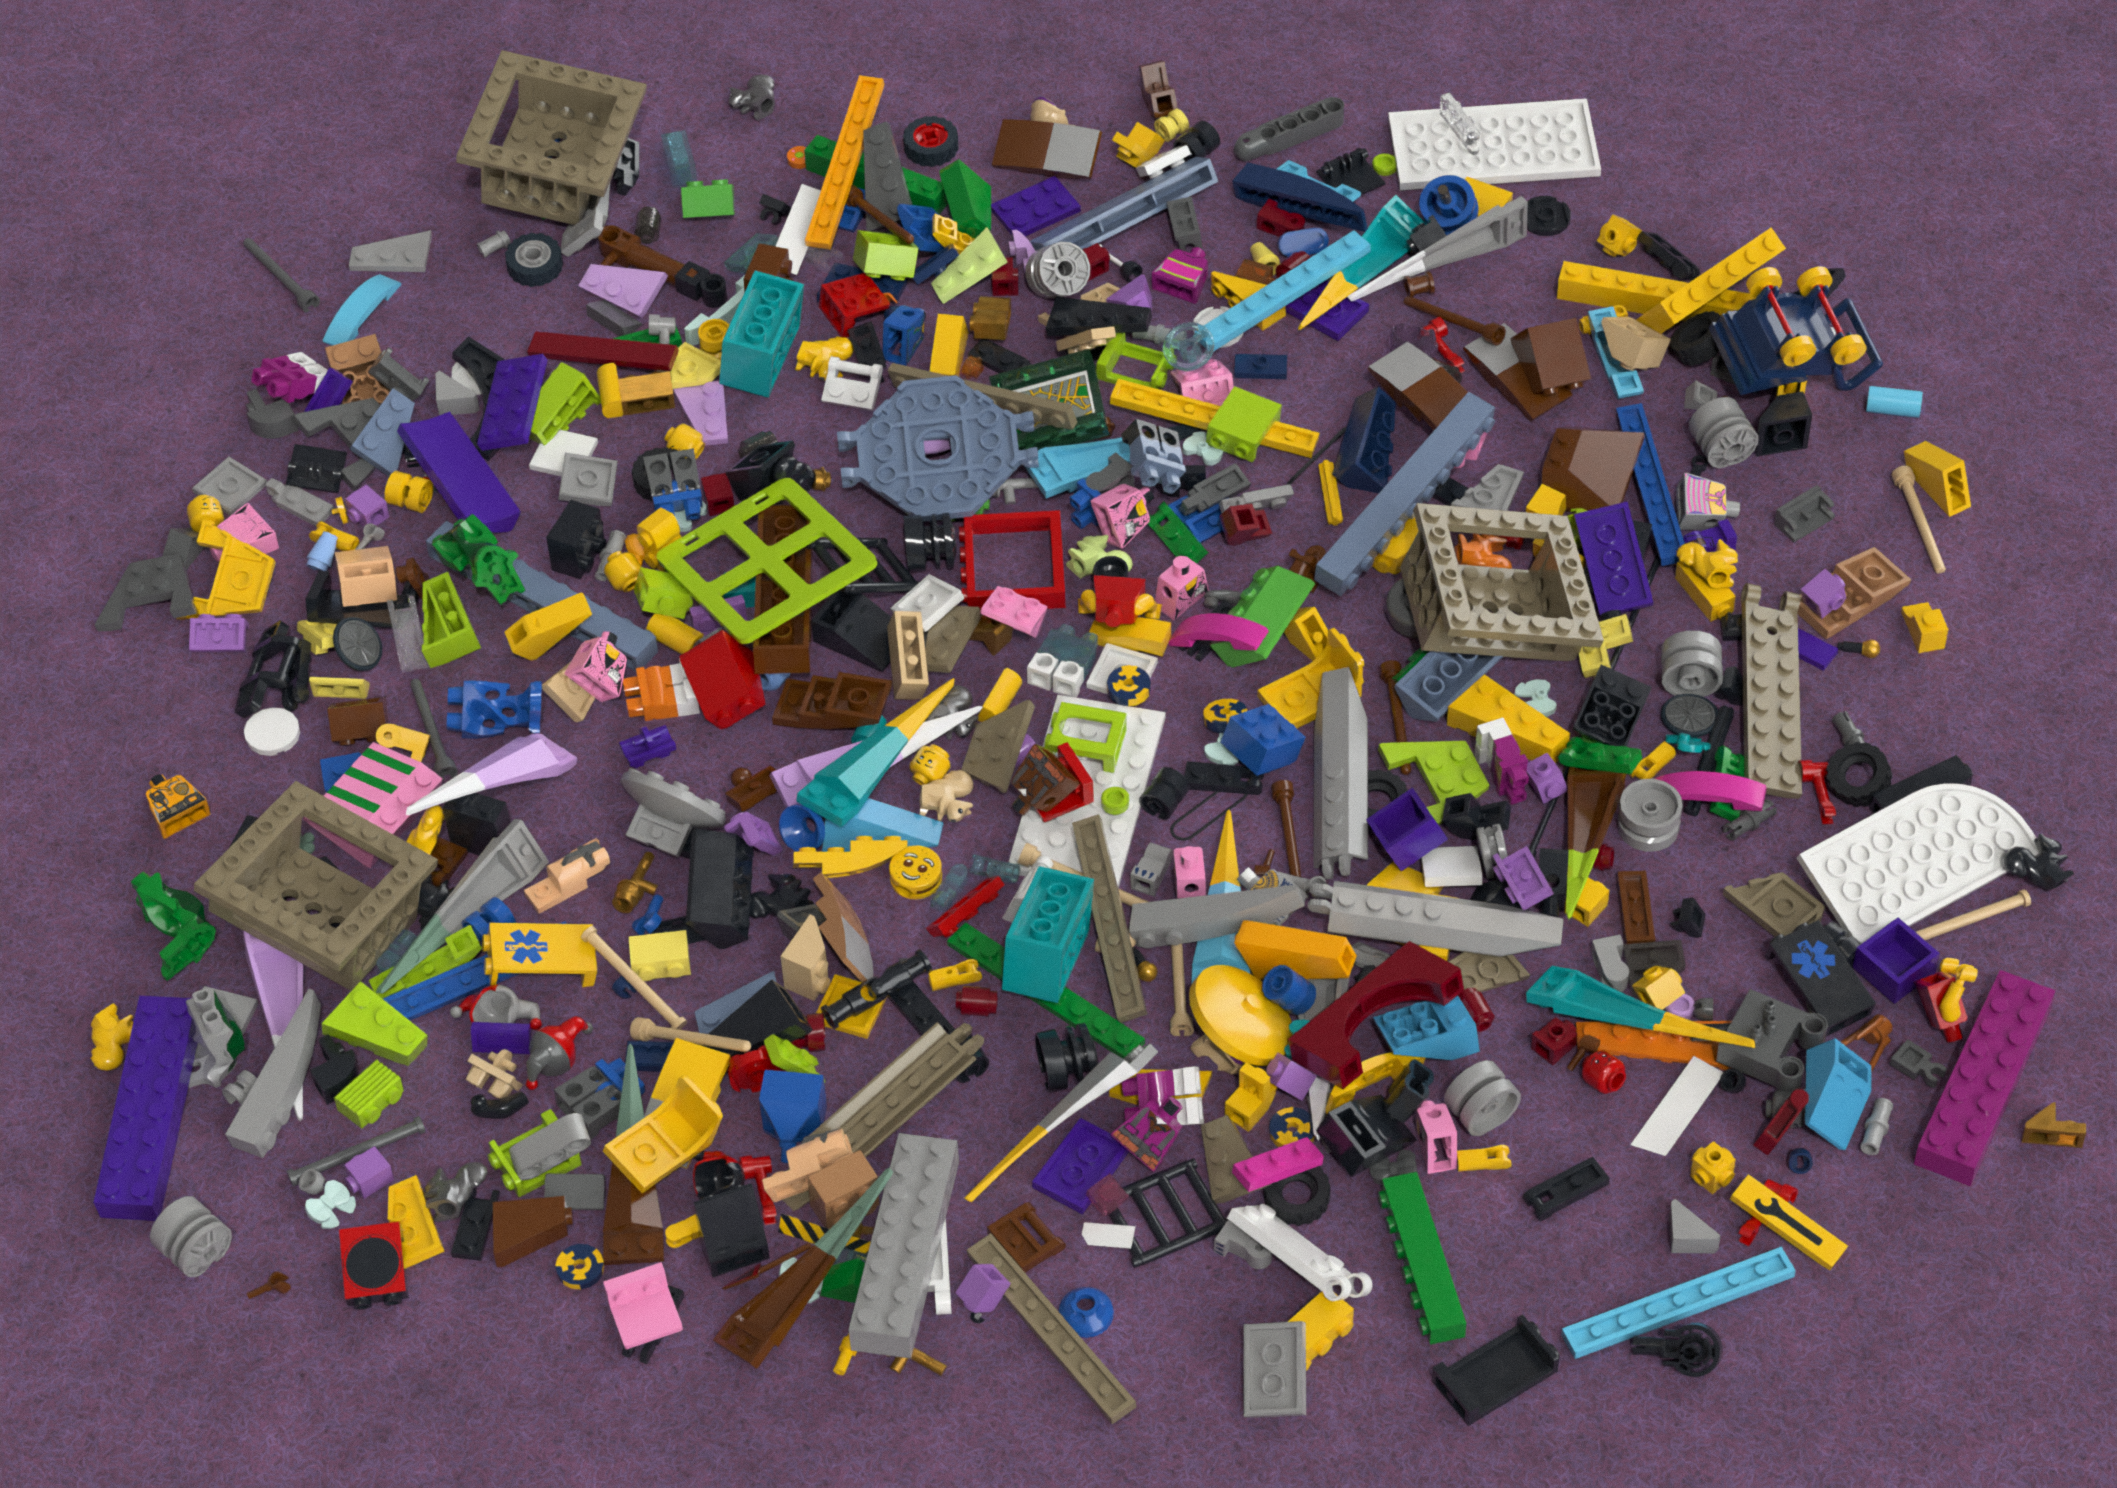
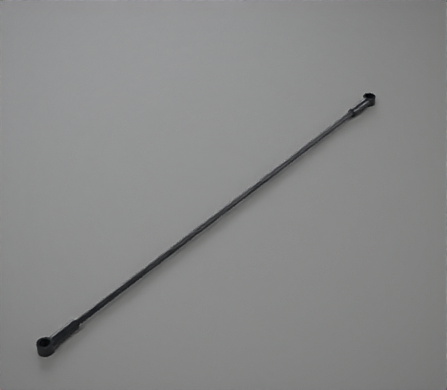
M1696 455L1692 458L1690 474L1700 477L1701 473L1707 469L1708 460L1705 456ZM1658 553L1647 576L1649 587L1660 565ZM1640 609L1632 610L1628 619L1631 630ZM1625 644L1616 647L1610 661L1611 669H1615ZM1564 766L1562 771L1565 782L1570 768L1568 766ZM1559 796L1549 801L1531 845L1528 848L1534 859L1537 854V846Z

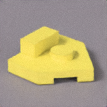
M684 342L678 348V355L670 371L672 389L704 385L707 382H712L720 374L721 360Z
M302 620L297 622V631L303 635V639L311 643V652L315 655L328 653V648L334 647L333 632L337 624Z

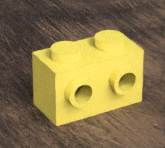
M686 930L629 937L631 969L643 981L691 975Z

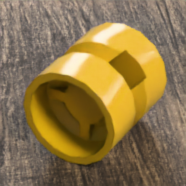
M710 319L703 322L698 329L700 350L721 360L722 342L729 324L722 319Z
M394 471L390 475L385 487V501L390 505L397 507L406 506L408 510L424 513L427 508L424 506H428L432 500L433 483L429 479L418 476L412 478L410 474Z

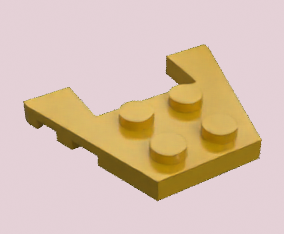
M203 520L197 538L198 545L223 550L209 599L194 597L193 602L196 606L197 614L176 619L198 618L200 614H211L216 617L227 614L262 612L276 564L275 560L246 542L243 543L225 530L217 528L211 522Z

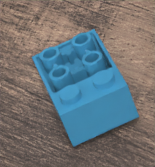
M1458 995L1445 1006L1431 1001H1423L1373 1017L1375 1024L1391 1051L1396 1055L1455 1060L1480 1052L1476 1024Z
M1835 1038L1810 1048L1806 1052L1805 1090L1809 1094V1101L1806 1104L1804 1119L1805 1124L1839 1150H1846L1871 1092L1872 1066Z

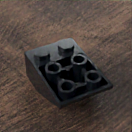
M840 589L828 598L811 620L813 642L884 672L891 662L887 630L891 616L861 593H842Z
M1601 664L1586 694L1572 730L1605 745L1627 746L1652 687Z
M1382 1094L1352 1100L1328 1112L1316 1130L1351 1177L1417 1141L1404 1123L1392 1119L1387 1114L1384 1107L1385 1098Z
M752 1183L744 1186H735L729 1191L717 1195H708L694 1202L701 1249L713 1278L770 1259L768 1243Z

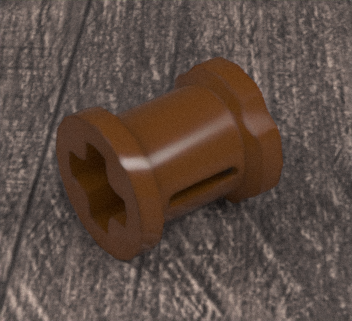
M1430 271L1425 272L1424 275L1411 278L1410 276H1404L1403 284L1407 296L1414 297V295L1427 292L1429 294L1435 293L1434 280Z

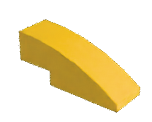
M1138 617L1134 624H1120L1117 627H1110L1105 622L1094 620L1085 642L1104 647L1106 643L1136 652L1143 651L1163 657L1171 638V622Z

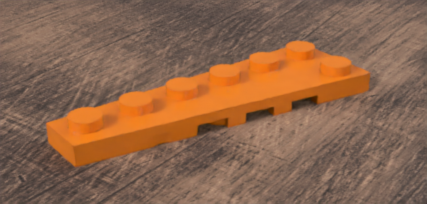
M1693 1021V1022H1697V1023H1700V1024H1724V1023H1731L1732 1021ZM1576 1022V1033L1578 1034L1577 1051L1579 1050L1582 1038L1590 1035L1601 1041L1597 1051L1604 1050L1614 1056L1623 1055L1629 1058H1648L1661 1060V1062L1687 1064L1695 1056L1721 1070L1731 1069V1067L1716 1061L1718 1045L1720 1043L1717 1041H1691L1689 1036L1610 1022Z

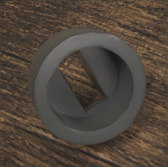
M1713 998L1698 999L1693 1004L1695 1007L1693 1011L1694 1016L1698 1020L1713 1021Z

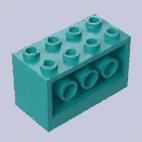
M754 271L722 342L719 384L769 398L800 327L804 284Z
M1038 867L1006 935L1002 990L1045 1001L1059 1002L1090 932L1094 888L1093 878L1046 867Z

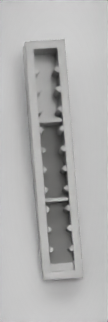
M1296 885L1137 903L1132 904L1129 933L1136 941L1137 947L1143 948L1191 943L1239 932L1243 920L1261 923L1274 920L1304 907L1305 901Z
M308 989L225 1135L232 1147L263 1158L267 1151L273 1148L276 1136L282 1125L288 1122L290 1111L303 1085L311 1061L318 1031L321 1004L314 990Z

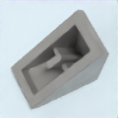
M441 371L435 373L436 402L439 415L449 411L452 415L476 413L480 410L476 393Z
M1674 1199L1671 1202L1669 1213L1671 1253L1714 1254L1717 1252L1721 1235Z

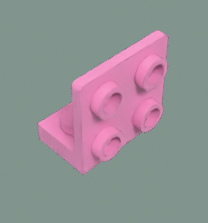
M1216 359L1204 360L1201 365L1197 366L1190 364L1180 365L1177 367V370L1170 371L1172 379L1180 386L1181 396L1218 406L1223 404L1234 387L1232 373Z
M997 586L981 608L980 613L1036 638L1040 632L1048 606L1041 604L1034 598L1021 596L1010 588Z
M662 1262L603 1282L607 1301L625 1349L683 1330L681 1320L668 1289Z

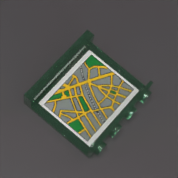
M1090 349L989 376L990 383L994 387L1071 404L1077 420L1073 430L1063 427L1057 428L1042 422H1034V431L1032 432L1016 429L1019 450L1037 447L1040 450L1045 447L1073 445L1110 435L1097 371Z

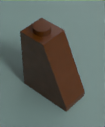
M565 1196L493 1202V1254L497 1267H504L568 1236V1225H573L574 1220L572 1207H567Z

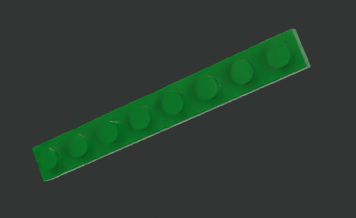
M965 922L947 940V945L968 959H976L979 964L978 966L1003 981L1005 947ZM1066 987L1058 1003L1026 996L1075 1029L1078 1023L1084 1022L1095 1042L1123 1059L1132 1049L1138 1045L1143 1046L1145 1044L1144 1037Z

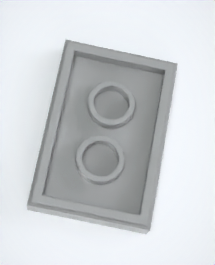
M1294 1321L1244 1324V1417L1262 1418L1306 1415V1323Z

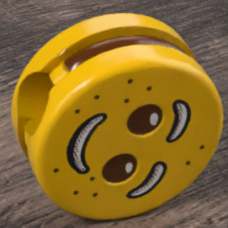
M908 846L893 856L890 861V883L894 891L902 897L923 899L934 894L941 886V860L930 848Z

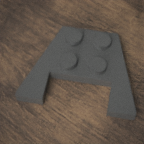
M374 398L298 413L294 415V422L307 438L331 426L350 448L380 405ZM357 454L355 455L359 460L342 469L341 475L342 479L353 491L358 490L363 481L375 471L373 465Z
M180 553L130 563L95 623L98 632L122 629L126 608L172 599L170 613L173 618L197 614V609L193 602L194 597L188 583L189 579L185 563Z

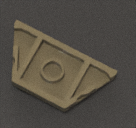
M1026 700L977 724L961 770L968 773L972 779H978L982 784L992 785L999 792L1006 793L1035 708L1034 704L1030 700Z
M1783 872L1769 875V877L1763 879L1749 880L1748 885L1737 888L1729 885L1723 890V896L1774 937L1780 934L1786 936L1792 933L1796 927L1806 922L1811 924L1819 920L1821 923L1825 910V905Z

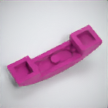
M1218 613L1199 614L1181 622L1168 644L1169 646L1192 647L1196 640L1230 641L1235 650L1256 651L1269 631L1267 627L1233 615Z
M1687 771L1666 774L1655 778L1673 786L1680 794L1682 800L1733 803L1735 810L1762 811L1767 789L1766 785L1760 782L1718 772Z

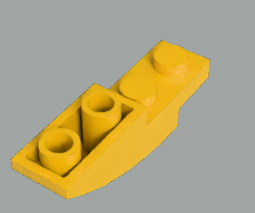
M858 836L856 840L850 841L849 852H844L842 847L827 848V852H816V848L802 847L799 848V852L793 853V868H821V872L827 878L855 875L890 862L893 856L907 848V840H901L900 836H886L884 840H873L871 836Z

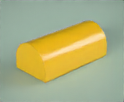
M604 364L598 368L596 373L602 413L606 418L623 416L616 364Z
M656 613L650 618L646 630H649L656 636V641L681 655L692 649L695 642L704 636L703 633L672 616Z
M1009 668L1004 669L983 704L977 721L983 722L1008 709L1022 685V679L1016 672Z

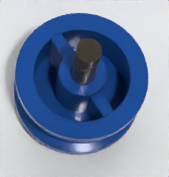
M1455 175L1437 177L1425 186L1420 195L1419 206L1425 223L1428 224V217L1433 215L1446 235L1451 234L1478 217L1479 206L1471 185L1461 177Z

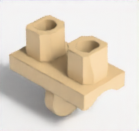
M503 1049L498 1054L491 1052L488 1059L493 1061V1065L471 1054L468 1062L472 1067L466 1080L472 1085L482 1089L489 1076L494 1078L495 1080L488 1093L499 1099L509 1096L513 1089L519 1091L523 1086L522 1083L516 1081L514 1076L505 1072L506 1070L513 1072L516 1069V1064L511 1062L512 1053Z

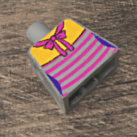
M1684 473L1676 487L1677 520L1680 530H1706L1717 527L1718 521L1725 520L1726 516L1737 518L1739 515L1740 503L1726 500V486L1722 483Z

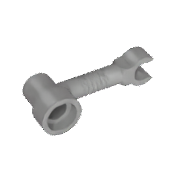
M649 314V335H659L660 344H669L670 333H675L676 318Z

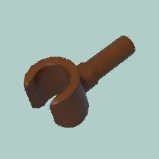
M1273 849L1268 850L1264 865H1255L1256 875H1265L1270 870L1275 854Z
M1590 1035L1584 1036L1580 1042L1579 1050L1567 1068L1573 1071L1586 1051L1593 1054L1598 1050L1601 1041Z
M275 1271L269 1276L267 1283L247 1292V1296L251 1299L273 1289L285 1294L291 1289V1285L284 1282L289 1277Z

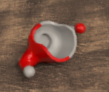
M501 984L490 985L483 988L479 994L467 996L458 1006H454L450 1010V1014L454 1018L461 1017L462 1012L470 1011L471 1023H514L518 1019H530L531 1029L539 1030L542 1026L539 1005L533 1001L518 999L513 990Z

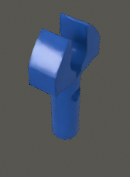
M654 895L645 915L633 922L632 928L638 935H644L645 930L651 934L660 925L662 918L658 915V912L664 901L661 895Z

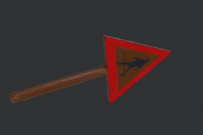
M806 1243L764 1266L759 1263L721 1289L726 1290L758 1278L760 1274L810 1249L811 1244Z

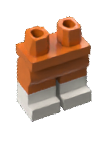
M681 662L664 667L651 666L646 669L639 667L636 668L637 676L623 679L625 697L641 695V697L626 699L629 717L644 715L645 721H650L653 719L700 714L697 698Z

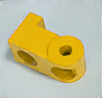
M389 723L378 728L376 739L380 745L386 748L396 746L412 751L411 758L423 762L431 735Z

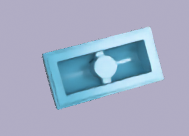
M1869 386L1866 412L1919 418L1923 392Z

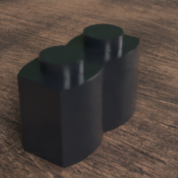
M1413 1059L1389 1087L1390 1095L1384 1103L1385 1110L1392 1119L1402 1123L1407 1122L1428 1098L1429 1086L1434 1080L1432 1070L1418 1060Z

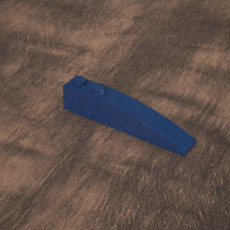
M1248 162L1232 180L1236 198L1246 203L1263 207L1267 200L1271 199L1278 202L1277 208L1288 213H1298L1306 218L1362 232L1368 230L1364 209L1347 197L1311 179Z

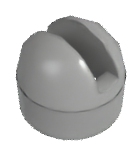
M308 1169L301 1175L299 1188L304 1192L316 1195L324 1189L325 1178L320 1172L315 1169Z

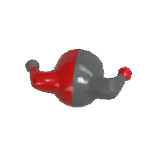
M574 1016L559 1026L548 1025L541 1027L533 1034L528 1048L530 1057L526 1062L528 1079L525 1085L529 1090L537 1088L538 1081L536 1078L539 1073L545 1076H558L572 1068L576 1059L574 1040L581 1031L587 1035L592 1033V1023L585 1022L582 1018Z

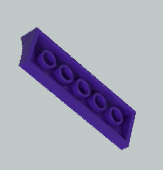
M450 411L423 421L400 423L397 433L458 520L465 519L469 515L474 514L491 532H509L513 530L521 511Z

